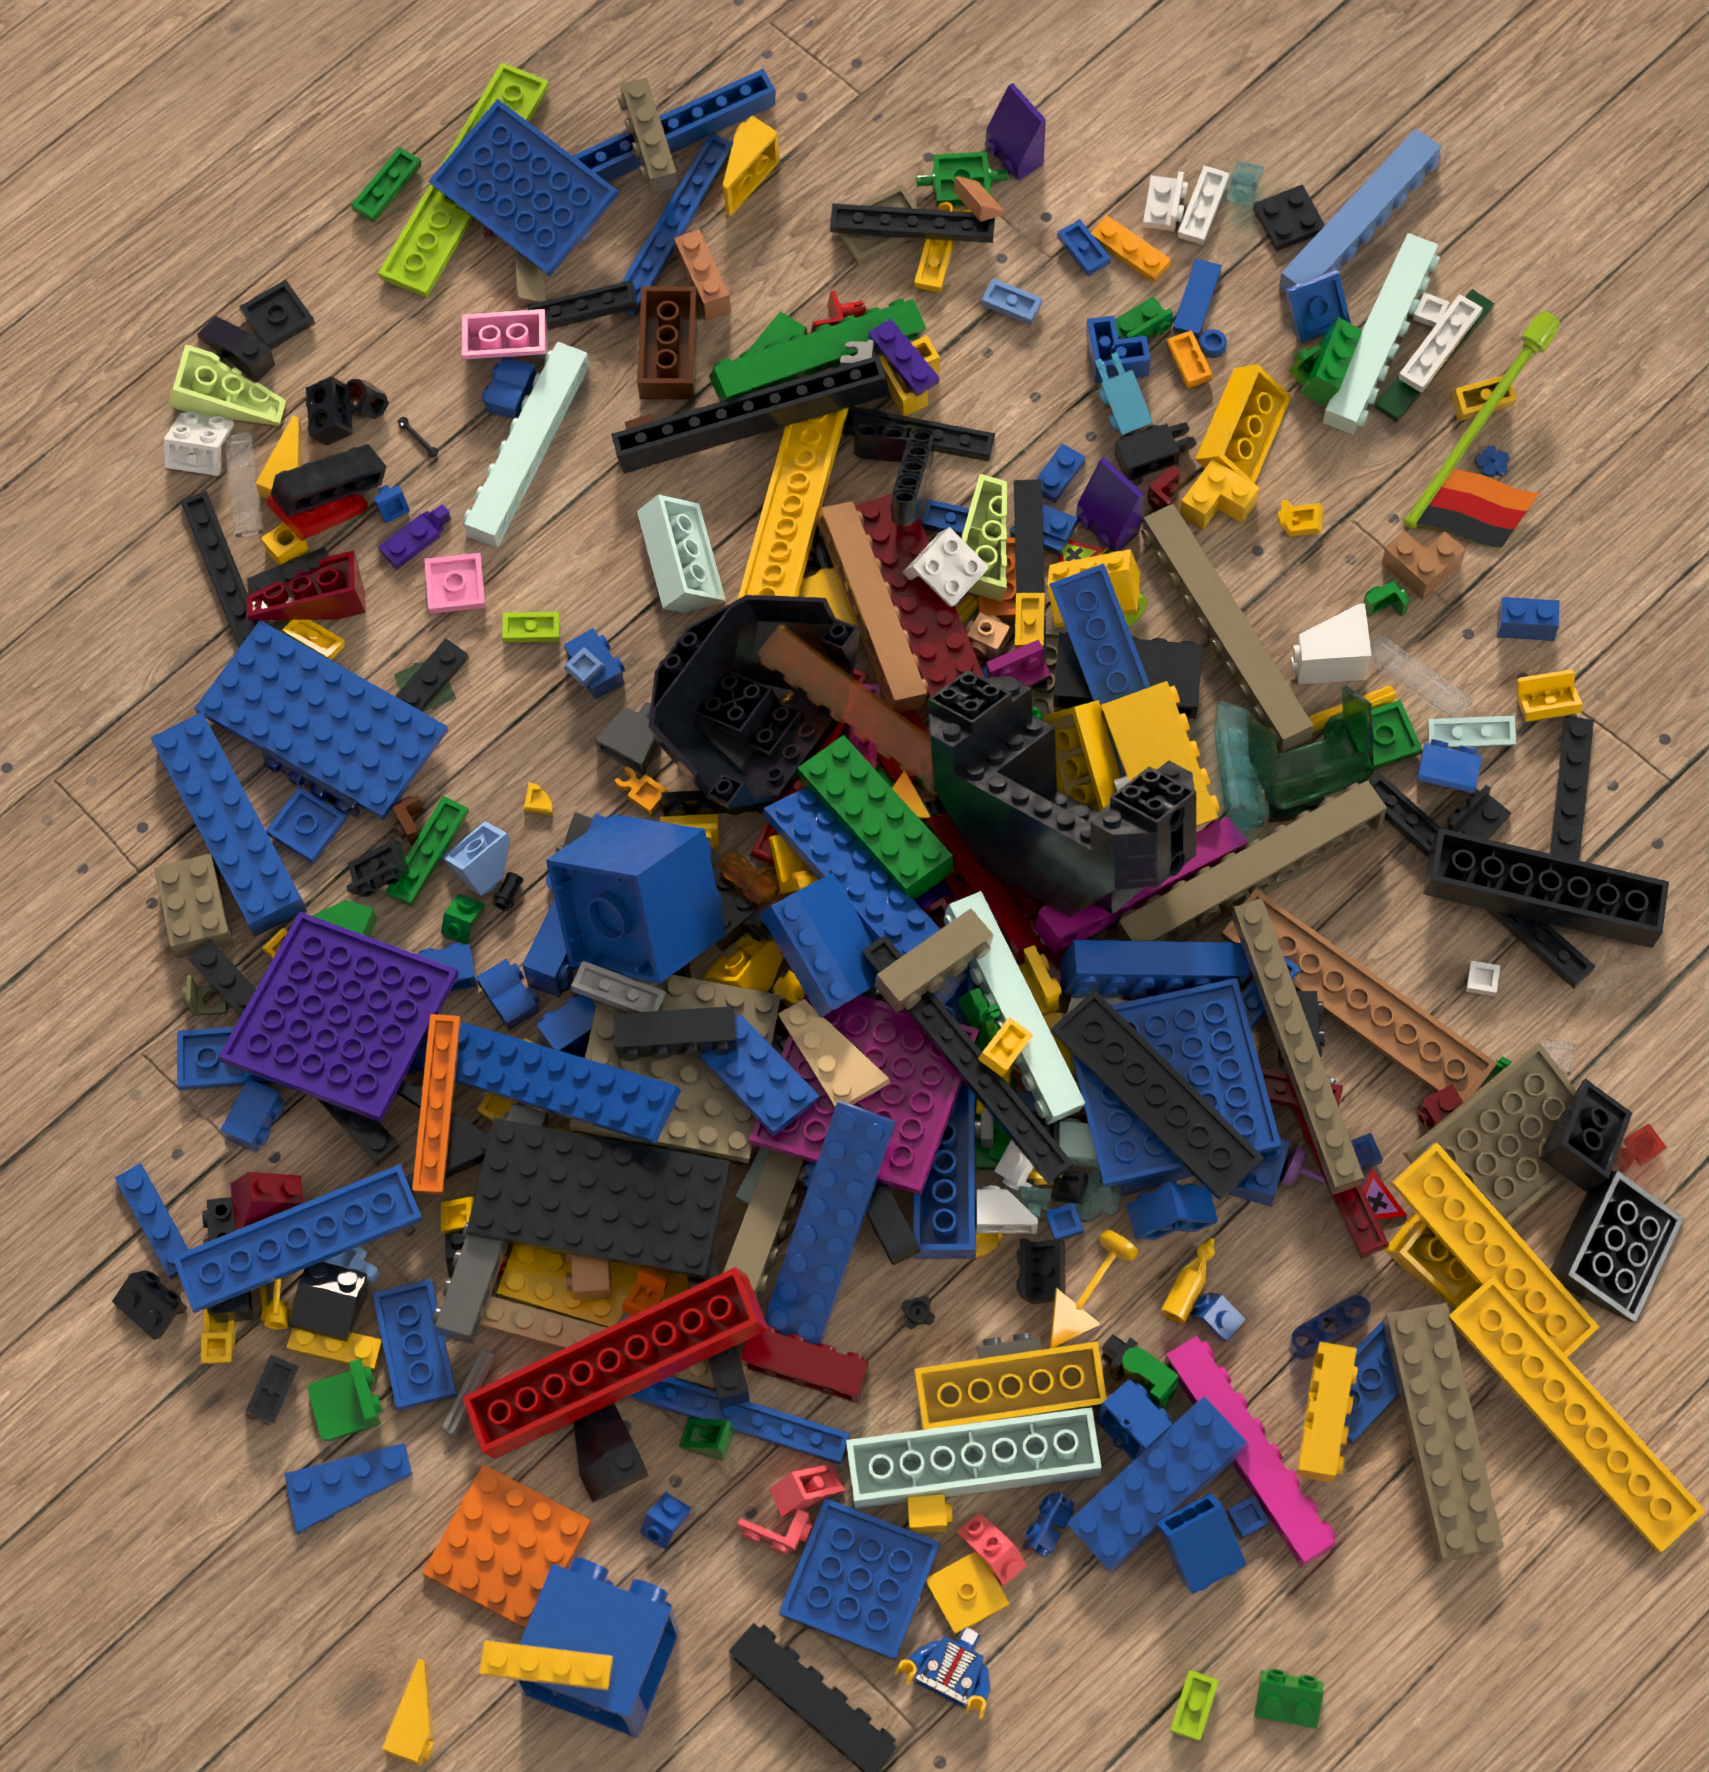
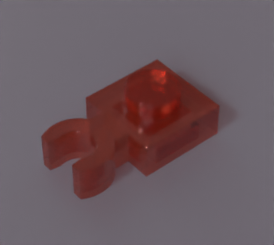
M1650 1124L1645 1125L1624 1139L1623 1143L1627 1148L1620 1147L1617 1156L1623 1157L1625 1163L1618 1170L1621 1173L1626 1172L1634 1160L1642 1166L1666 1150V1145Z

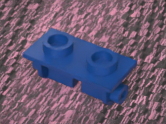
M1063 1492L1050 1493L1044 1497L1039 1506L1040 1514L1037 1520L1026 1530V1541L1023 1548H1037L1035 1553L1044 1558L1048 1554H1052L1061 1536L1060 1533L1052 1529L1053 1526L1056 1525L1061 1529H1065L1067 1522L1074 1512L1072 1508L1074 1502L1063 1497Z

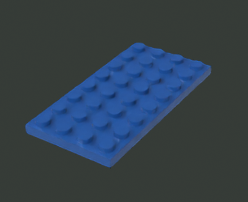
M261 620L194 708L197 714L203 712L205 718L382 820L387 817L392 807L395 806L448 732L447 725Z

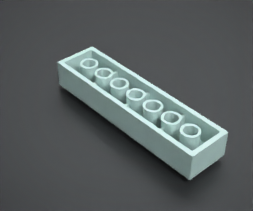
M1092 1408L846 1440L855 1509L908 1502L907 1497L945 1494V1497L1100 1477L1101 1462Z

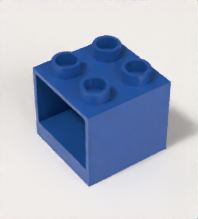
M613 814L546 859L570 966L580 967L583 960L625 977L661 983L726 936L721 912L722 899L716 888L710 858L711 846L706 838L705 829Z
M580 1557L573 1558L569 1569L552 1563L520 1645L612 1656L613 1664L609 1691L515 1679L513 1681L521 1695L639 1738L680 1633L672 1611V1604L665 1601L668 1592L654 1584L639 1579H632L628 1591L614 1587V1583L606 1579L609 1570Z

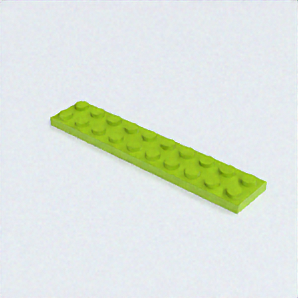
M501 62L442 164L497 99L530 122L550 87L549 81ZM430 184L378 272L379 279L428 298L471 224L473 217Z

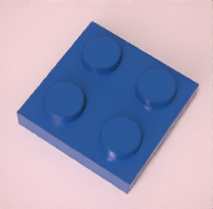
M1332 271L1285 289L1296 338L1299 342L1325 334L1339 317L1351 324L1340 274L1337 271Z
M299 786L266 829L269 837L314 864L347 821V816Z

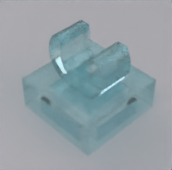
M1021 1186L1020 1202L1025 1207H1028V1210L1039 1222L1040 1209L1050 1210L1052 1190Z

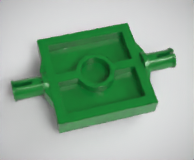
M987 151L933 155L934 167L932 175H916V187L933 186V190L936 193L937 207L943 202H949L952 206L965 205L954 193L955 177L957 176L978 181L990 196L992 182L1008 181L1007 169L991 171V167L988 164Z

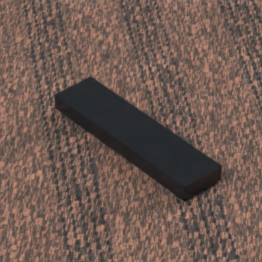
M632 280L528 305V310H545L548 330L638 308L635 284Z

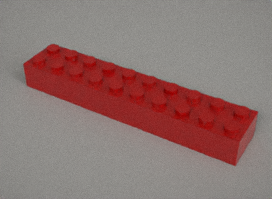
M734 1267L462 1398L482 1453L496 1459L769 1329L747 1274Z

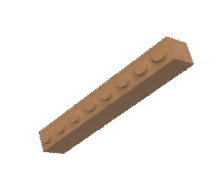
M853 501L822 507L817 524L855 624L860 629L861 640L889 713L891 715L922 708L925 698L929 693L926 680L921 678L918 671L919 662L917 656L911 653L909 635L901 627L899 609L897 606H893L891 601L890 586L888 582H884L881 575L882 567L880 560L874 557L872 539L869 534L866 535L863 528V516L860 511L856 510Z

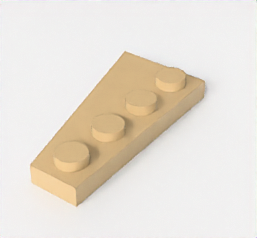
M805 999L778 1014L834 1107H836L839 1100L853 1105L890 1084V1079L824 1017L820 1018L816 1010Z

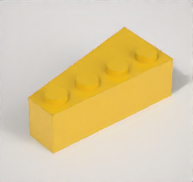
M1319 1342L1313 1362L1296 1472L1297 1477L1333 1483L1336 1474H1342L1344 1456H1339L1341 1444L1346 1445L1349 1426H1344L1346 1414L1350 1415L1352 1410L1353 1396H1349L1350 1386L1355 1385L1358 1367L1354 1366L1357 1348Z

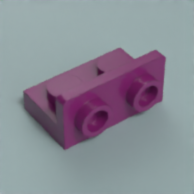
M1039 639L986 662L988 678L1010 676L1030 687L1051 677V673L1044 661V649Z

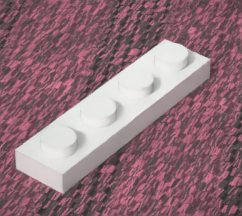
M1459 294L1400 372L1398 379L1422 393L1480 316L1482 307Z

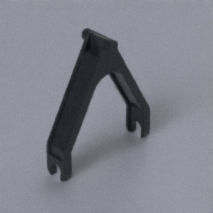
M403 1080L396 1094L420 1109L422 1092ZM452 1112L445 1179L483 1162L490 1135L484 1133L454 1112ZM414 1173L406 1176L412 1195L415 1194L412 1191Z

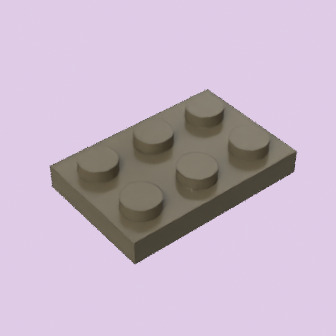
M903 184L861 204L866 206L918 209ZM837 233L857 265L863 264L913 239Z

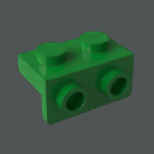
M1279 1669L1261 1670L1254 1717L1317 1729L1323 1698V1682L1318 1681L1316 1677L1311 1675L1296 1677L1287 1675L1286 1672Z

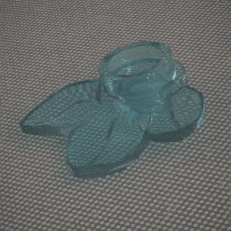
M1099 1169L1094 1170L1090 1174L1083 1204L1077 1205V1212L1081 1223L1094 1221L1102 1212L1113 1217L1120 1208L1121 1197L1116 1191L1117 1185L1105 1188L1098 1187L1102 1182Z

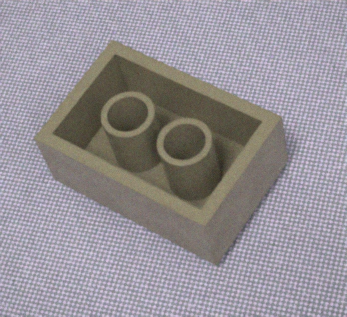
M211 853L154 867L169 942L177 959L192 955L210 939L218 948L234 945L219 873Z

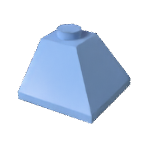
M485 821L444 854L442 859L470 890L482 896L494 890L497 883L504 877L510 837L506 832Z

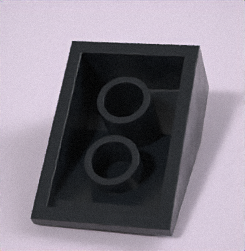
M1584 1079L1548 1135L1540 1159L1582 1190L1589 1192L1609 1179L1632 1112L1589 1080Z

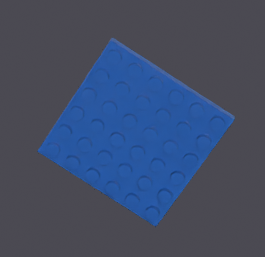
M1237 978L1111 1005L1259 1153L1281 1149V1141ZM1070 1052L1079 1091L1085 1101L1083 1107L1103 1188L1187 1170Z

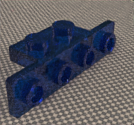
M263 747L260 751L264 759V765L274 773L279 771L284 773L291 783L298 787L302 785L310 789L311 794L323 801L327 799L334 804V808L346 816L349 813L356 818L359 816L360 810L358 805L352 799L266 747Z

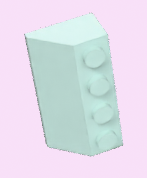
M657 495L641 507L637 513L663 609L684 613L725 602L726 599L700 504Z

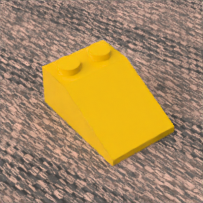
M751 116L746 123H741L735 132L723 183L725 213L728 217L733 215L780 162L778 132L754 116Z
M1415 1211L1390 1241L1389 1248L1384 1250L1405 1271L1455 1309L1481 1287Z

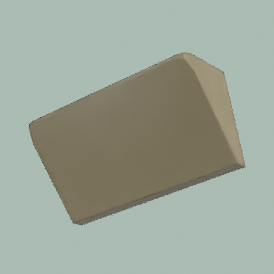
M515 251L519 307H528L531 304L547 301L545 273Z

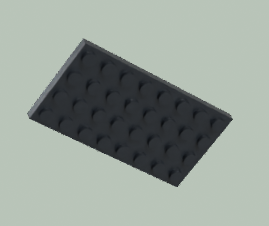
M494 1118L466 1233L470 1236L706 1280L731 1161Z

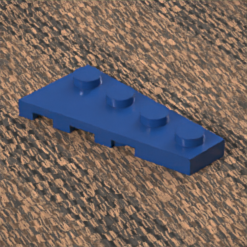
M402 1443L284 1473L296 1533L300 1535L307 1531L309 1527L334 1517V1514L349 1506L351 1508L357 1505L364 1498L374 1493H379L412 1476L406 1444Z

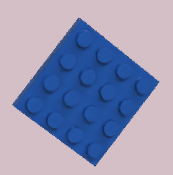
M824 1498L780 1608L779 1616L896 1661L941 1542Z

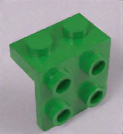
M361 1358L349 1362L351 1371L310 1383L307 1387L319 1434L323 1441H331L382 1425L379 1413L383 1412L382 1404L378 1394L373 1396L371 1385L375 1384L373 1372L370 1366L365 1367Z

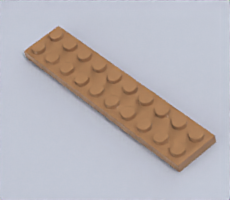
M1255 889L1245 903L1263 899L1282 954L1301 968V972L1293 980L1296 991H1317L1318 1001H1323V1011L1435 1093L1453 1084L1463 1102L1476 1093L1497 1062L1261 891ZM1231 919L1220 936L1229 943H1241L1233 919Z

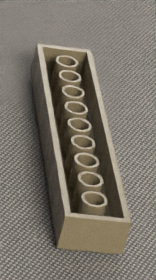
M1368 780L1360 785L1354 783L1347 787L1343 792L1344 794L1337 798L1329 797L1320 803L1319 808L1309 812L1307 810L1302 812L1291 824L1277 826L1270 832L1268 837L1262 840L1259 838L1254 839L1245 846L1243 851L1237 854L1232 852L1221 859L1220 864L1213 868L1207 866L1196 873L1195 878L1190 881H1180L1165 895L1153 896L1142 908L1128 910L1120 917L1116 941L1185 942L1231 916L1233 908L1244 904L1255 889L1268 895L1381 831L1387 807Z

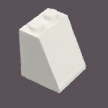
M1358 604L1299 634L1297 645H1293V657L1290 658L1291 674H1296L1297 685L1366 680L1372 655L1365 604Z

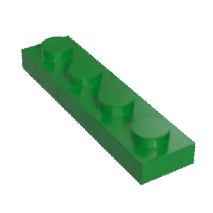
M445 796L441 798L405 857L409 873L400 877L397 883L388 885L385 890L387 896L409 907L414 905L469 814L468 807Z

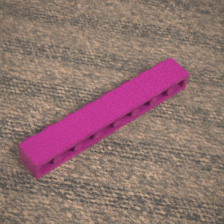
M1195 1336L1166 1354L1165 1364L1179 1375L1178 1383L1193 1406L1205 1396L1247 1441L1249 1447L1232 1462V1465L1252 1495H1255L1266 1516L1302 1569L1332 1550L1335 1545L1334 1538L1336 1535L1331 1526L1326 1521L1322 1523L1317 1516L1318 1508L1309 1495L1305 1497L1298 1486L1301 1483L1292 1469L1287 1471L1281 1462L1283 1456L1274 1443L1270 1445L1264 1434H1266V1431L1258 1418L1253 1419L1246 1410L1249 1406L1244 1396L1240 1392L1235 1393L1229 1383L1232 1380L1224 1367L1218 1368L1212 1359L1215 1355L1206 1341L1201 1342L1198 1336Z

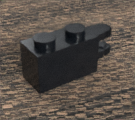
M1183 422L1170 427L1167 423L1160 426L1152 425L1143 432L1134 435L1126 434L1115 441L1114 455L1123 475L1131 481L1172 465H1177L1179 454L1194 448L1197 444L1194 437L1175 441V438L1185 435L1190 430L1188 423Z

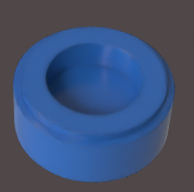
M1210 329L1201 335L1199 347L1204 356L1217 358L1226 351L1227 338L1223 332Z

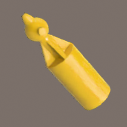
M1213 1238L1200 1244L1197 1248L1198 1257L1181 1269L1160 1310L1161 1314L1166 1318L1179 1324H1185L1206 1283V1261L1211 1260L1215 1255Z

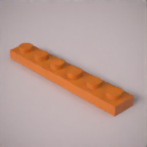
M430 1014L412 1187L414 1193L444 1195L461 1027L460 1016Z

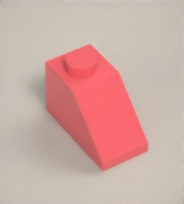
M833 1463L791 1472L769 1489L782 1517L796 1514L798 1509L801 1511L811 1509L823 1503L824 1498L831 1499L846 1491Z

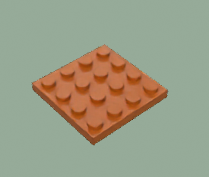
M483 1464L422 1574L526 1629L552 1563L567 1569L592 1522L575 1511Z

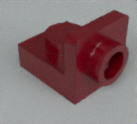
M1173 465L1148 486V503L1155 511L1171 505L1172 500L1169 497L1179 488L1180 472Z

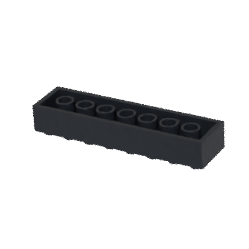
M1439 828L1431 843L1423 895L1653 948L1663 932L1669 881Z

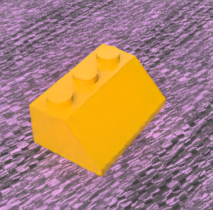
M1131 549L1049 565L1047 585L1055 628L1065 627L1050 583L1103 563L1107 569L1123 615L1138 612L1141 573Z

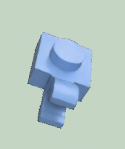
M360 1247L324 1261L367 1273V1280L373 1284L381 1274L377 1271V1267L364 1260L367 1253Z

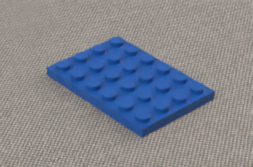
M499 99L493 103L428 181L439 192L549 277L619 195L616 188Z

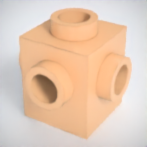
M979 613L976 620H970L965 629L975 655L979 657L986 656L992 660L1001 655L1010 639V626L1002 623L999 618L993 615L986 616Z

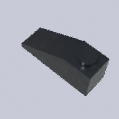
M217 316L197 333L201 340L216 352L222 353L226 360L255 383L275 366L269 347L251 333Z

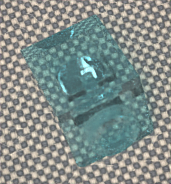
M1237 161L1230 178L1227 200L1250 206L1253 205L1256 189L1261 180L1264 167Z

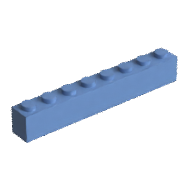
M1415 128L1281 272L1279 287L1285 291L1287 288L1332 271L1339 273L1342 264L1345 261L1350 262L1354 258L1358 250L1357 248L1362 243L1367 244L1372 238L1374 230L1379 225L1383 226L1388 221L1391 211L1395 207L1400 208L1404 204L1408 193L1412 189L1417 190L1428 171L1433 172L1438 167L1441 158H1439L1441 145Z

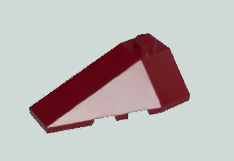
M354 550L326 557L318 561L319 566L307 572L301 569L295 572V578L283 584L275 582L247 596L248 620L342 619L366 613L365 590Z

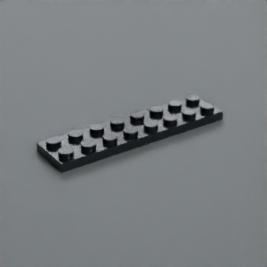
M1096 990L1091 992L1051 1028V1033L1219 1201L1264 1161V1157Z

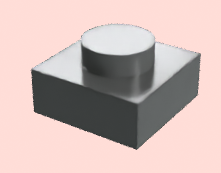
M981 1110V1120H975V1138H981L982 1148H994V1118L988 1110Z

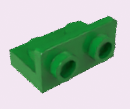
M1153 296L1115 319L1118 338L1146 336L1148 342L1153 336L1157 334L1162 335L1170 329L1173 312L1170 308L1164 310Z

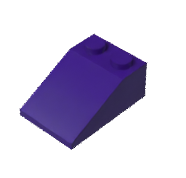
M1013 82L1008 85L986 128L985 146L992 156L996 155L1001 161L1004 170L1007 169L1008 174L1012 173L1019 181L1044 165L1046 119Z
M1103 457L1099 460L1077 503L1076 517L1078 518V523L1084 529H1090L1103 547H1109L1113 552H1118L1140 532L1143 493Z

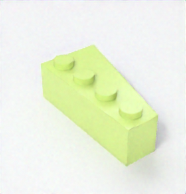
M980 474L961 539L988 565V570L967 592L1002 602L1007 588V481Z

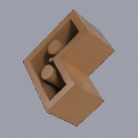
M1404 531L1385 548L1382 564L1423 600L1462 565L1466 549L1447 532L1442 533L1425 549Z

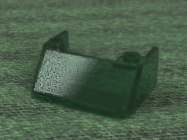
M1347 685L1343 686V713L1328 719L1324 726V739L1278 755L1276 735L1253 717L1247 718L1249 760L1269 801L1281 810H1286L1345 790L1354 783L1360 785L1369 780L1374 771L1371 702Z

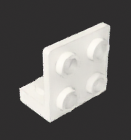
M181 412L164 438L165 468L219 476L222 471L221 446L234 426L233 420L224 419L221 416L210 417L198 415L195 412Z
M949 527L940 532L902 573L909 580L920 576L948 606L952 607L988 570V565Z

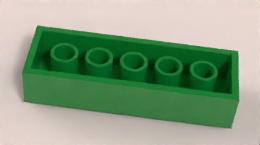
M844 735L798 767L800 785L803 788L807 787L816 795V798L822 805L833 813L834 818L845 830L851 833L852 838L863 850L870 854L873 861L888 874V877L900 890L905 892L907 897L911 896L915 900L954 871L953 855Z

